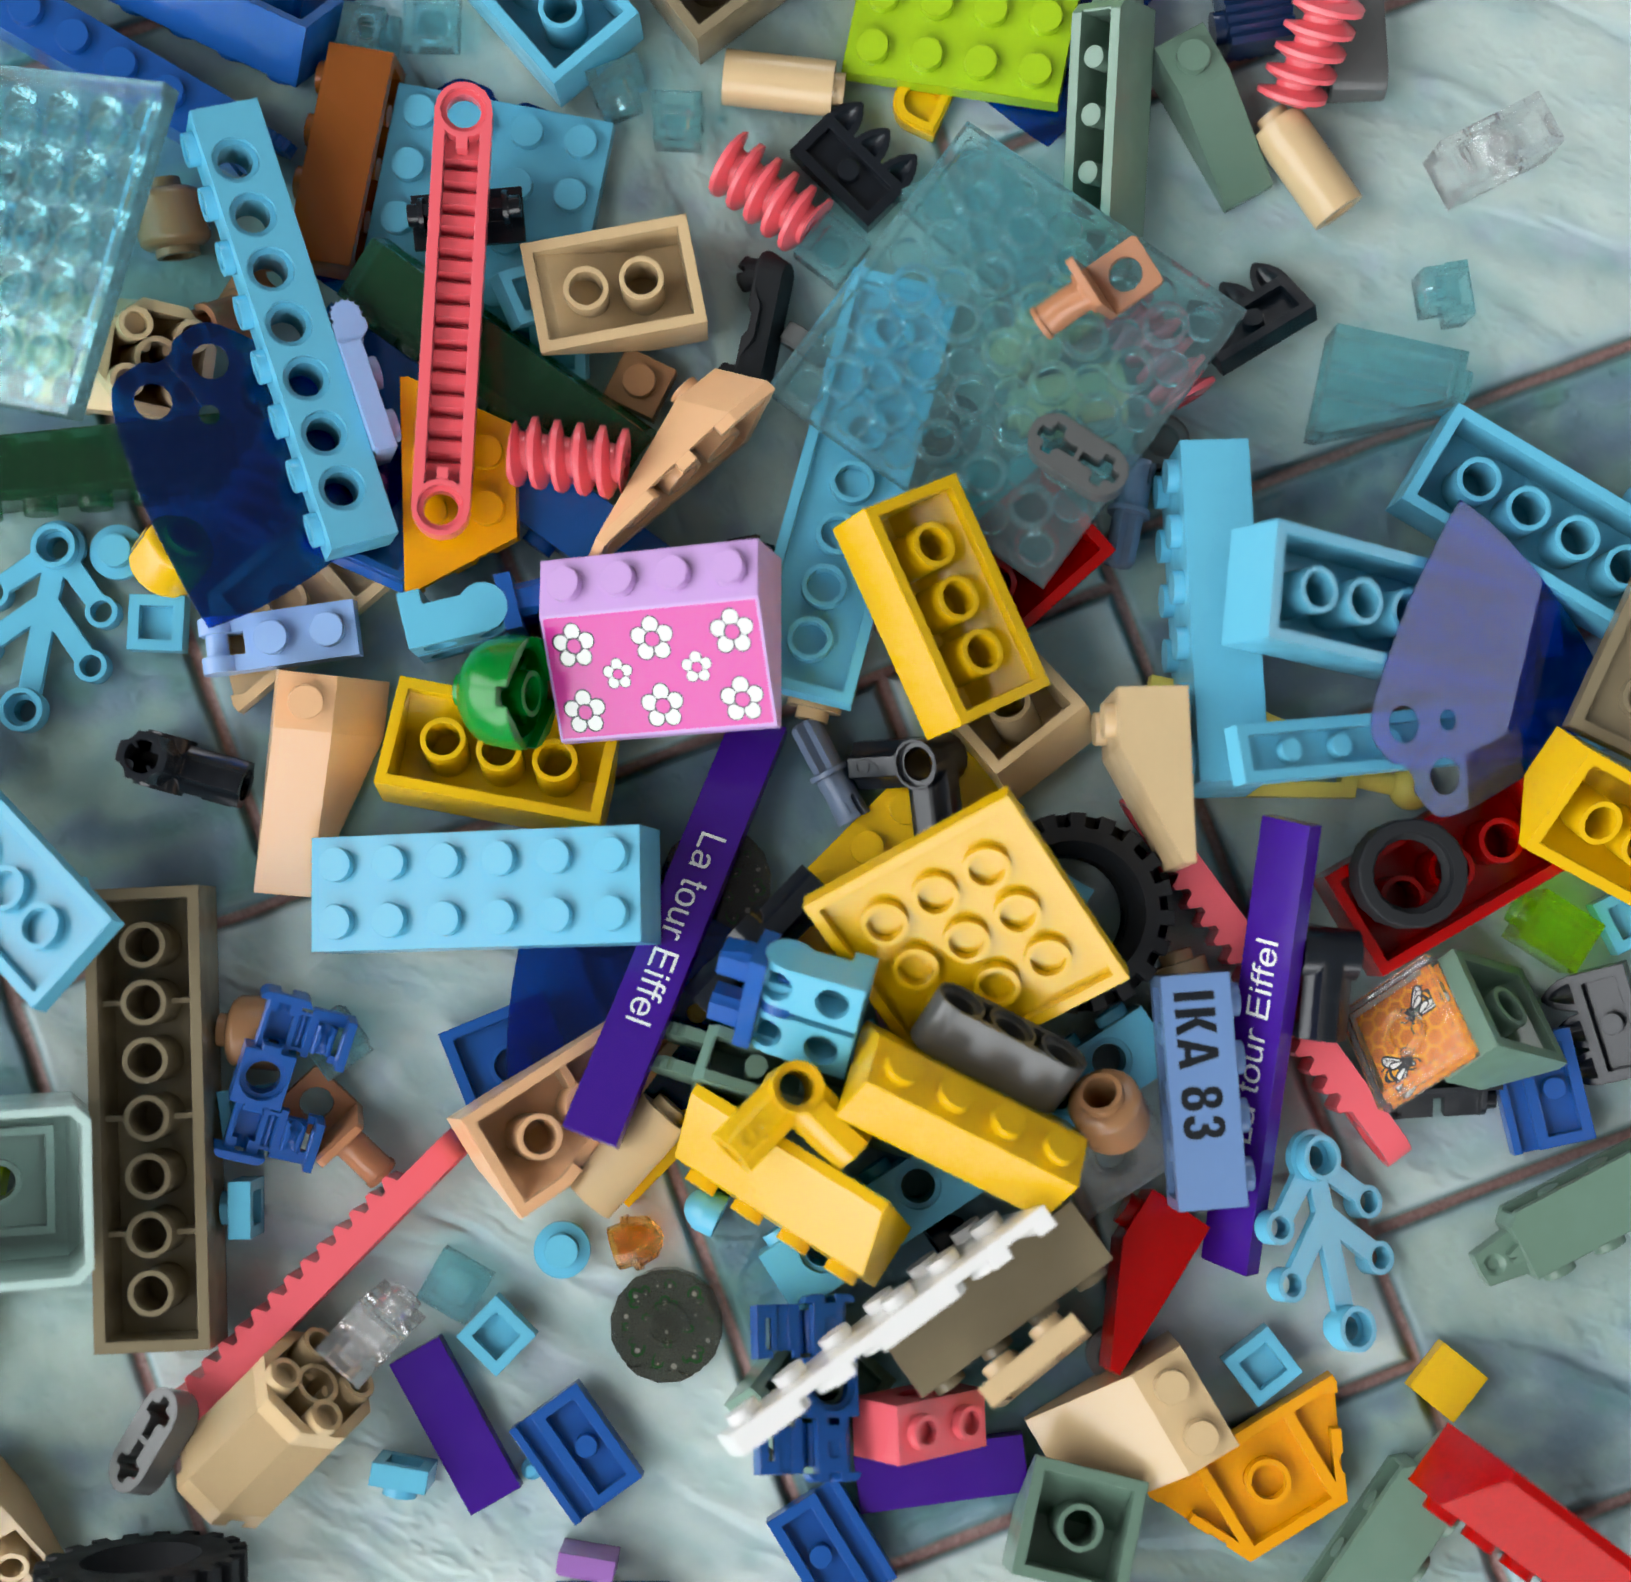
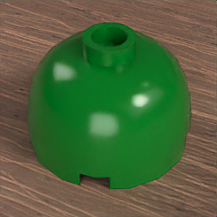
M524 635L497 636L475 647L461 666L460 672L455 676L452 685L454 703L458 707L465 726L474 737L483 743L509 750L536 749L543 744L550 733L556 710L554 700L547 699L550 676L543 639Z

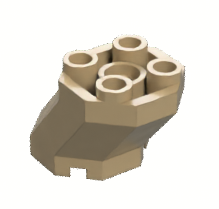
M64 294L21 321L14 366L24 379L27 378L36 391L35 395L45 407L84 415L98 414L170 421L184 411L191 409L203 398L211 394L217 348L211 341L210 333L203 322L196 319L188 307L146 297L125 299Z
M311 1327L306 1332L290 1330L198 1420L194 1432L180 1454L182 1470L176 1475L177 1491L211 1525L226 1526L230 1520L244 1521L245 1523L241 1526L243 1528L255 1529L371 1412L369 1397L374 1392L373 1378L335 1337L331 1336L325 1329Z

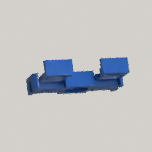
M267 983L260 989L261 998L267 1000L255 1039L245 1037L228 1090L229 1100L235 1101L223 1140L213 1139L214 1153L219 1158L258 1166L264 1163L265 1151H268V1157L301 1164L302 1172L311 1173L326 1123L324 1116L309 1113L307 1119L289 1115V1108L282 1107L297 1061L296 1051L300 1052L299 1056L307 1058L308 1052L325 1055L327 1057L326 1063L333 1064L334 1071L343 1073L357 1031L358 1022L354 1015L317 1006L313 1008L311 997L307 992L295 989L292 994H288L282 991L280 985ZM305 1008V1009H309V1010H313V1011H312V1012H307V1011L302 1010V1009ZM340 1027L343 1028V1031L337 1046L336 1053L334 1054L331 1053L335 1042L338 1029ZM268 1039L276 1040L277 1043L269 1042ZM268 1061L275 1064L280 1071L277 1081L266 1088H257L251 1085L246 1079V1072L254 1063ZM308 1124H311L312 1128L304 1150L301 1149V1145ZM235 1146L242 1147L244 1149L243 1151H239L235 1149Z
M847 1293L833 1295L811 1294L801 1297L798 1304L750 1306L751 1360L773 1359V1351H791V1358H801V1353H810V1357L801 1358L806 1364L822 1351L818 1341L830 1330L846 1321L845 1304L854 1303V1297ZM799 1305H808V1310H799ZM765 1318H769L770 1349L767 1350ZM858 1373L843 1383V1394L832 1405L820 1401L815 1393V1389L807 1395L812 1404L801 1414V1418L793 1420V1426L784 1427L772 1436L773 1461H769V1439L753 1450L754 1475L803 1474V1478L807 1482L815 1483L858 1480L861 1472H851L849 1417H859ZM802 1418H811L812 1423H802ZM804 1467H813V1473H804Z

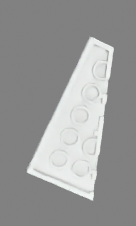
M1044 1205L1002 1216L996 1210L981 1220L978 1216L970 1218L950 1234V1238L954 1242L952 1246L943 1250L938 1255L934 1250L930 1251L906 1270L911 1277L906 1283L895 1290L891 1286H887L865 1302L862 1307L867 1314L850 1327L845 1321L825 1334L818 1341L822 1349L821 1352L806 1364L799 1358L777 1373L772 1379L777 1387L760 1401L753 1395L729 1412L725 1418L730 1425L719 1433L717 1437L731 1456H746L803 1414L812 1404L807 1395L814 1389L819 1394H823L835 1386L845 1383L858 1373L856 1370L858 1364L855 1359L863 1354L865 1357H868L880 1349L884 1352L888 1351L961 1297L967 1290L963 1283L964 1279L970 1276L973 1280H977L992 1270L996 1271L1013 1258L1011 1255L1012 1251L1008 1246L1014 1241L1033 1235L1042 1237L1058 1224Z

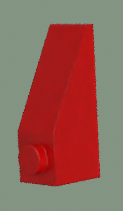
M1141 1189L1137 1196L1132 1192L1129 1193L1113 1217V1221L1118 1224V1227L1111 1236L1110 1255L1113 1259L1108 1264L1099 1366L1119 1376L1211 1228L1190 1213L1178 1212L1168 1206L1167 1198L1154 1189Z

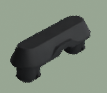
M767 250L759 258L744 257L738 265V268L743 272L737 273V284L743 292L751 291L748 302L751 316L748 330L741 336L735 365L724 362L718 369L767 380L772 385L781 345L779 337L784 331L794 283V269L789 262L776 253Z

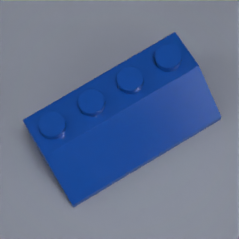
M109 0L119 5L124 12L130 15L145 17L168 28L177 37L199 42L216 50L226 60L242 62L265 73L270 80L278 84L291 85L295 88L315 74L320 60H326L329 42H335L355 0Z

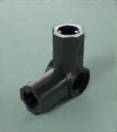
M148 729V731L138 730L133 737L120 740L115 760L124 769L125 777L133 779L132 783L178 796H183V793L228 807L233 806L242 809L254 781L255 763L197 747V742Z
M946 732L927 740L926 736L863 740L853 743V750L847 758L849 778L855 781L859 790L907 787L909 789L914 836L962 810L959 778L964 774L967 767L968 755L964 744L954 734Z
M1308 923L1292 1036L1320 1042H1346L1351 983L1359 977L1364 958L1363 938L1359 930L1326 927Z

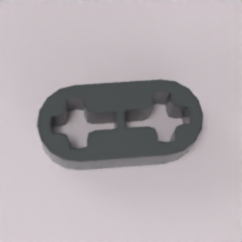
M1060 413L1045 414L1032 423L1027 437V452L1031 461L1038 468L1093 502H1108L1115 499L1123 491L1128 478V463L1125 456L1116 447ZM1056 430L1063 432V445L1074 453L1073 457L1057 448L1052 450L1050 454L1044 453L1042 451L1044 440L1039 435L1043 433L1047 436H1052ZM1084 459L1098 468L1105 461L1113 465L1111 476L1116 481L1111 483L1110 481L1103 480L1099 486L1090 482L1092 471L1080 461Z
M167 1387L157 1388L149 1393L111 1457L108 1472L110 1482L115 1490L120 1493L144 1496L153 1494L161 1487L198 1422V1403L193 1394Z

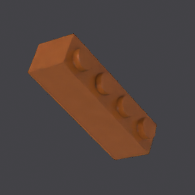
M329 42L326 60H320L315 72V90L318 94L315 112L307 115L304 124L303 136L304 143L307 146L303 166L296 168L292 183L293 197L296 199L294 212L314 273L317 276L351 282L358 281L399 83L405 82L406 77L394 52Z

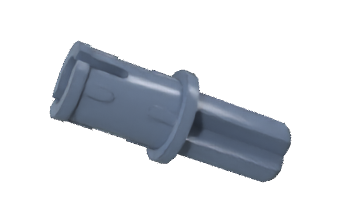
M1134 456L1125 457L1128 463L1127 482L1123 491L1107 507V513L1112 516L1107 540L1114 546L1116 551L1104 561V564L1122 570H1129L1135 563L1143 522H1147L1151 518V512L1147 508L1157 464L1152 463L1151 460Z
M806 719L792 728V735L814 775L809 780L811 784L816 783L838 827L869 812L870 810L853 780L849 778L847 760L842 762L824 725L819 721Z

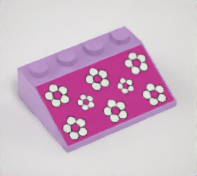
M760 539L541 561L539 618L562 743L578 744L781 728V558Z

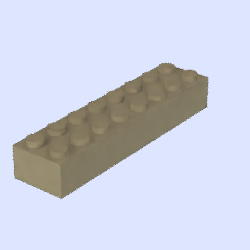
M180 885L93 889L125 923L85 968L88 1112L91 1117L94 1355L211 1350L228 1337L225 1225L221 1224L219 1217L220 1196L222 1191H224L223 1158L215 1155L213 1145L214 1138L223 1140L216 1092L222 1091L221 1049L215 1043V1027L220 1014L216 886Z

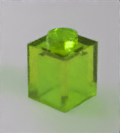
M1548 888L1533 889L1528 894H1524L1512 902L1504 917V920L1509 924L1501 937L1557 973L1576 974L1606 925Z

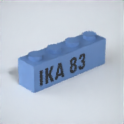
M1229 971L1154 975L1150 979L1167 1205L1178 1212L1249 1207L1248 1191H1254L1256 1180L1253 1160L1251 1156H1245L1243 1133L1250 1131L1251 1117L1248 1101L1246 1098H1240L1238 1075L1245 1073L1246 1057L1243 1043L1241 1040H1235L1233 1017L1240 1016L1241 996L1237 982H1230Z

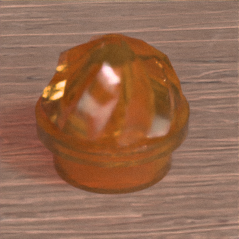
M626 1214L620 1216V1223L607 1227L609 1245L619 1270L634 1267L636 1271L645 1269L646 1264L659 1256L663 1246L664 1234L655 1221L648 1216H629Z

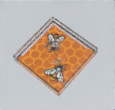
M1428 954L1423 955L1349 1005L1347 1036L1378 1110L1391 1113L1481 1056L1438 959Z

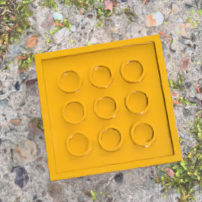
M1008 786L1001 788L804 896L803 909L838 957L853 961L856 952L879 958L869 1001L892 1033L914 1043L910 1036L912 1026L939 985L944 982L960 985L1037 1025H1041L1130 979L1128 966Z

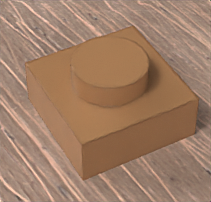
M638 351L624 352L603 393L604 400L654 424L678 376L677 370Z

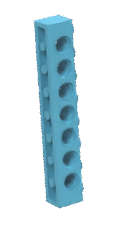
M258 98L189 110L186 132L180 133L182 153L188 168L197 167L203 187L197 188L201 212L206 222L215 221L221 240L215 242L218 264L224 277L231 275L233 277L238 296L232 298L235 316L242 331L250 329L256 350L250 351L253 372L259 385L268 384L274 403L268 406L270 424L277 439L285 438L292 458L285 461L286 471L293 492L295 494L303 492L309 514L303 515V522L309 543L312 548L321 547L325 562L391 545L399 531ZM227 162L236 163L242 166L248 175L242 178H231L225 175L219 166ZM242 216L255 217L263 223L265 230L258 233L245 231L238 225L236 219ZM261 269L274 271L280 276L283 284L277 287H266L256 280L253 273ZM277 323H288L297 329L301 338L293 342L282 341L274 335L271 326ZM296 376L307 377L315 383L318 393L313 396H301L292 390L288 380ZM312 430L325 431L332 436L336 447L330 451L317 450L310 445L306 434ZM332 483L345 486L352 494L353 503L346 506L333 504L326 497L324 487Z
M1121 1001L1098 1015L1094 1019L1098 1028L1083 1038L1079 1039L1075 1032L1064 1037V1039L1081 1051L1087 1062L1085 1070L1075 1084L1084 1075L1095 1070L1092 1065L1093 1053L1099 1046L1107 1043L1113 1044L1119 1051L1120 1063L1116 1070L1123 1071L1132 1077L1139 1089L1157 1078L1153 1022L1141 1005L1133 1004L1126 1008ZM1068 1102L1059 1105L1052 1114L1068 1121L1075 1128L1068 1114ZM914 1155L910 1159L899 1157L892 1163L884 1156L858 1173L862 1181L860 1184L890 1202L912 1228L902 1245L984 1192V1190ZM912 1169H924L933 1177L932 1188L923 1197H909L901 1189V1181L904 1175ZM775 1226L763 1235L767 1245L760 1248L758 1257L788 1304H798L801 1297L811 1294L827 1295L845 1283L823 1268L828 1259H816L809 1253L803 1256L776 1238L781 1230L780 1227ZM799 1305V1310L808 1308V1305Z

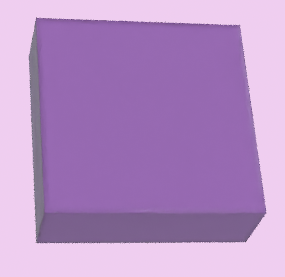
M565 1538L558 1554L555 1573H558V1576L593 1582H613L618 1567L621 1547Z

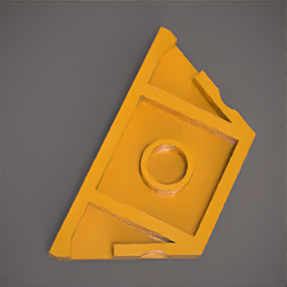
M405 376L400 377L405 591L419 589L424 593L426 587L454 572L459 574L476 565L480 558L490 553H498L520 541L519 487H513L509 484L506 476L507 446L512 423L477 408L475 465L469 524L462 534L449 540L440 541L432 539L422 533L413 519L411 508L418 381ZM435 495L425 505V516L433 524H448L457 516L458 504L448 495Z
M1328 1370L1234 1427L1231 1429V1432L1240 1446L1188 1477L1147 1492L1148 1496L1157 1503L1161 1502L1180 1514L1190 1524L1207 1535L1216 1537L1225 1543L1229 1549L1250 1562L1348 1502L1346 1474L1342 1471L1341 1463L1343 1442L1341 1427L1338 1426L1335 1393H1338V1388L1334 1376Z

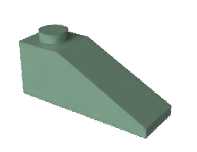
M1202 22L1155 47L1153 52L1152 87L1222 211L1226 213L1271 189L1274 185L1231 70L1205 24Z

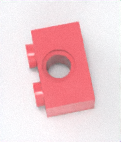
M961 1383L943 1395L937 1396L933 1390L924 1398L920 1396L912 1384L859 1395V1417H852L854 1456L903 1466L987 1446L985 1398L978 1390V1386Z

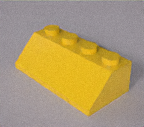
M956 473L866 507L832 529L927 740L1051 685Z
M400 675L373 782L382 800L386 802L523 828L606 826L614 791L620 740L564 744L560 739L557 716L555 714L550 733L543 744L536 749L526 748L527 750L518 751L488 745L474 737L465 726L452 697V685Z
M1557 726L1524 774L1519 844L1524 849L1630 906L1631 767Z
M868 1020L862 1025L835 1117L1022 1210L1044 1205L1048 1212L1051 1213L1079 1188L1088 1140L1068 1121L1052 1113H1043L975 1080L930 1057L914 1043Z
M697 1083L690 1094L675 1153V1158L689 1169L685 1179L711 1197L714 1196L718 1188L735 1199L730 1208L756 1226H759L762 1220L766 1218L780 1227L781 1230L776 1238L801 1255L806 1256L810 1248L827 1257L828 1260L823 1268L846 1284L853 1287L859 1278L875 1288L912 1229L890 1202L785 1137L778 1142L750 1173H747L740 1166L733 1163L719 1149V1146L711 1137L738 1108Z

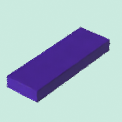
M442 1333L389 1364L471 1516L521 1488L523 1484L521 1477Z
M1021 1430L986 1434L987 1446L903 1466L854 1456L853 1452L855 1472H861L860 1478L856 1480L860 1513H875L1019 1493L1027 1474Z

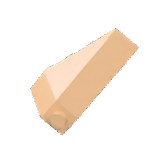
M714 368L700 381H697L694 377L686 380L670 399L673 403L672 408L598 533L589 556L616 552L750 440L775 388L767 380Z
M276 669L254 893L311 897L312 838L339 837L384 738L390 682Z
M605 1022L495 1086L446 1118L476 1168L519 1219L524 1218L570 1187L582 1172L581 1167L600 1144V1142L564 1129L562 1124ZM663 1039L658 1055L672 1056L680 1045ZM650 1071L642 1093L656 1077L657 1073Z

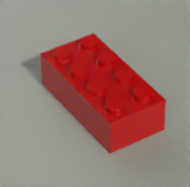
M1521 762L1498 768L1413 818H1421L1442 826L1458 841L1467 859L1468 883L1462 901L1446 919L1429 927L1395 929L1375 922L1358 906L1350 890L1348 866L1352 854L1315 876L1314 887L1338 928L1357 929L1361 932L1364 944L1362 968L1367 976L1384 977L1565 871L1524 849L1519 844L1524 774L1526 772ZM1398 840L1386 846L1379 854L1374 867L1375 884L1380 894L1391 904L1402 908H1416L1427 903L1438 891L1441 882V866L1435 853L1425 844L1414 840Z

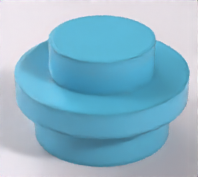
M118 524L110 525L100 530L93 538L89 550L90 560L95 570L102 576L116 581H123L134 577L129 564L131 548L140 534L128 526Z
M556 1221L547 1225L538 1234L534 1243V1257L537 1265L545 1274L558 1279L570 1278L581 1272L588 1263L591 1254V1243L587 1233L579 1225L570 1221Z

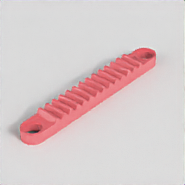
M466 81L454 82L445 87L437 96L434 110L411 497L412 515L419 530L429 538L440 541L453 539L462 534L468 526L471 516L487 228L489 221L494 124L492 103L485 90L477 84ZM459 101H468L479 108L481 116L475 125L469 128H461L455 126L449 120V109ZM435 495H448L458 504L457 516L452 522L445 525L433 524L425 516V505Z
M1122 798L1119 800V804L1123 812L1149 847ZM1197 853L1196 863L1177 872H1167L1170 876L1172 891L1180 890L1183 893L1178 903V907L1181 910L1194 908L1196 911L1191 922L1194 928L1208 927L1209 932L1204 940L1206 945H1221L1223 948L1217 959L1219 963L1235 964L1236 968L1230 978L1233 982L1239 983L1247 919ZM1157 867L1159 873H1162L1161 867ZM1292 1036L1290 1056L1302 1057L1297 1067L1299 1072L1315 1076L1310 1087L1315 1092L1328 1095L1324 1103L1326 1109L1337 1113H1344L1367 1146L1387 1167L1391 1166L1412 1150L1406 1136L1338 1043L1313 1041Z
M452 1128L440 1137L405 1173L394 1171L381 1180L383 1187H378L365 1196L367 1203L352 1209L349 1212L350 1219L338 1224L332 1230L334 1235L321 1241L316 1246L317 1251L305 1257L300 1262L301 1267L288 1274L283 1279L284 1284L271 1291L267 1295L268 1300L255 1307L250 1312L251 1316L234 1328L235 1333L221 1341L217 1345L218 1349L201 1361L202 1366L191 1372L185 1378V1382L176 1388L193 1394L198 1403V1420L268 1350L290 1330H293L468 1154Z

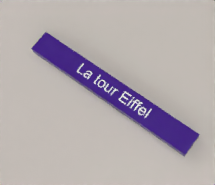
M786 727L725 732L661 886V945L636 946L562 1124L564 1129L619 1150L667 1028L674 1015L787 737Z
M1275 814L1262 815L1238 986L1241 996L1240 1016L1234 1017L1235 1040L1242 1041L1246 1057L1245 1073L1238 1075L1240 1098L1247 1099L1250 1109V1131L1243 1133L1245 1156H1251L1253 1160L1256 1180L1254 1191H1248L1249 1207L1207 1211L1206 1225L1211 1228L1203 1240L1201 1254L1202 1259L1245 1277L1259 1273L1263 1243L1259 1241L1255 1234L1254 1224L1258 1214L1268 1210L1322 825Z

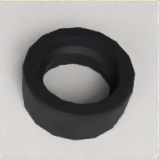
M1421 818L1388 821L1369 830L1355 846L1348 866L1349 886L1358 906L1375 922L1395 929L1424 928L1446 919L1461 903L1468 883L1467 859L1458 841L1442 826ZM1398 840H1414L1425 844L1435 853L1441 866V882L1438 891L1427 903L1416 908H1402L1391 904L1380 894L1375 884L1374 867L1379 854L1386 846Z

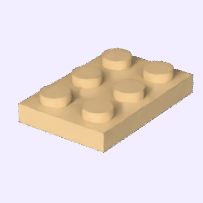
M1056 1311L1053 1312L1028 1333L1035 1343L1021 1354L1017 1350L1008 1349L982 1370L988 1381L981 1385L978 1390L992 1408L1004 1407L1092 1336L1078 1316L1070 1313L1064 1318L1062 1314L1060 1315Z

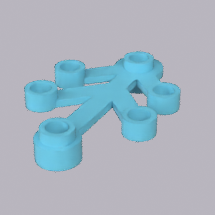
M55 520L40 526L32 536L30 554L0 574V585L3 588V596L0 599V612L9 609L13 605L16 590L40 576L37 596L0 620V660L4 655L5 646L30 630L19 687L7 691L0 699L1 722L8 729L21 733L37 732L45 726L49 719L50 706L42 694L54 634H56L73 659L74 671L79 679L91 684H102L110 678L113 671L111 659L106 654L93 648L61 601L66 579L86 605L84 610L85 618L92 626L101 630H112L118 627L123 620L124 612L121 604L103 593L83 564L88 552V545L84 534L79 528L66 521ZM61 540H66L68 543L67 554L62 558L56 559L53 555L54 545ZM109 603L112 608L111 617L105 622H99L96 617L98 607ZM98 657L101 662L100 672L93 677H89L85 669L86 664L91 658ZM33 702L36 707V714L33 719L25 722L21 717V709L24 704Z
M1303 1129L1295 1133L1288 1142L1285 1160L1290 1175L1274 1209L1260 1212L1254 1224L1255 1234L1263 1244L1286 1245L1294 1236L1295 1225L1293 1220L1307 1195L1310 1214L1285 1267H1276L1268 1274L1266 1280L1267 1292L1277 1302H1299L1306 1293V1279L1319 1253L1331 1310L1323 1321L1324 1336L1339 1351L1363 1353L1373 1345L1376 1339L1377 1325L1373 1314L1367 1308L1353 1304L1341 1244L1355 1254L1356 1266L1364 1274L1385 1275L1390 1272L1394 1264V1252L1387 1242L1374 1240L1333 1207L1330 1188L1343 1196V1206L1346 1213L1352 1218L1373 1219L1378 1216L1383 1205L1382 1195L1375 1186L1363 1184L1340 1166L1341 1152L1337 1143L1331 1137L1317 1129ZM1362 1194L1365 1197V1206L1363 1209L1360 1204ZM1274 1219L1278 1226L1275 1236L1272 1232V1222ZM1374 1250L1377 1254V1260L1375 1265L1372 1261V1254ZM1286 1276L1289 1280L1287 1293H1285L1283 1285Z

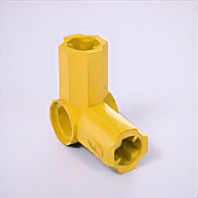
M794 1060L786 1062L770 1071L762 1081V1084L711 1137L717 1143L719 1149L733 1163L740 1166L747 1173H750L792 1128L830 1166L838 1171H841L849 1162L855 1159L868 1145L873 1135L835 1117L840 1099L824 1084L823 1076L817 1067L807 1061ZM785 1074L796 1076L804 1086V1099L798 1106L788 1103L781 1095L780 1081Z

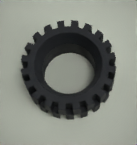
M1070 812L1065 815L1056 816L1052 814L1041 817L1032 823L1055 858H1070L1089 863L1109 879L1117 893L1121 915L1119 929L1112 944L1128 966L1130 979L1064 1013L1078 1014V1012L1083 1011L1096 1012L1108 1009L1109 1004L1115 1001L1124 1002L1136 994L1134 988L1142 981L1149 982L1158 971V969L1153 967L1159 956H1166L1171 941L1165 940L1168 926H1175V910H1168L1167 895L1173 894L1169 879L1162 880L1157 869L1162 863L1155 852L1147 853L1139 844L1143 839L1132 830L1123 831L1115 826L1116 821L1103 816L1099 818L1088 817L1086 813Z
M185 1530L180 1534H170V1531H156L153 1535L139 1536V1533L122 1535V1539L110 1540L103 1538L92 1541V1545L89 1546L77 1544L65 1548V1553H52L45 1557V1561H38L34 1565L32 1581L248 1582V1550L245 1541L240 1542V1538L236 1536L224 1537V1533L218 1532L200 1535V1531Z

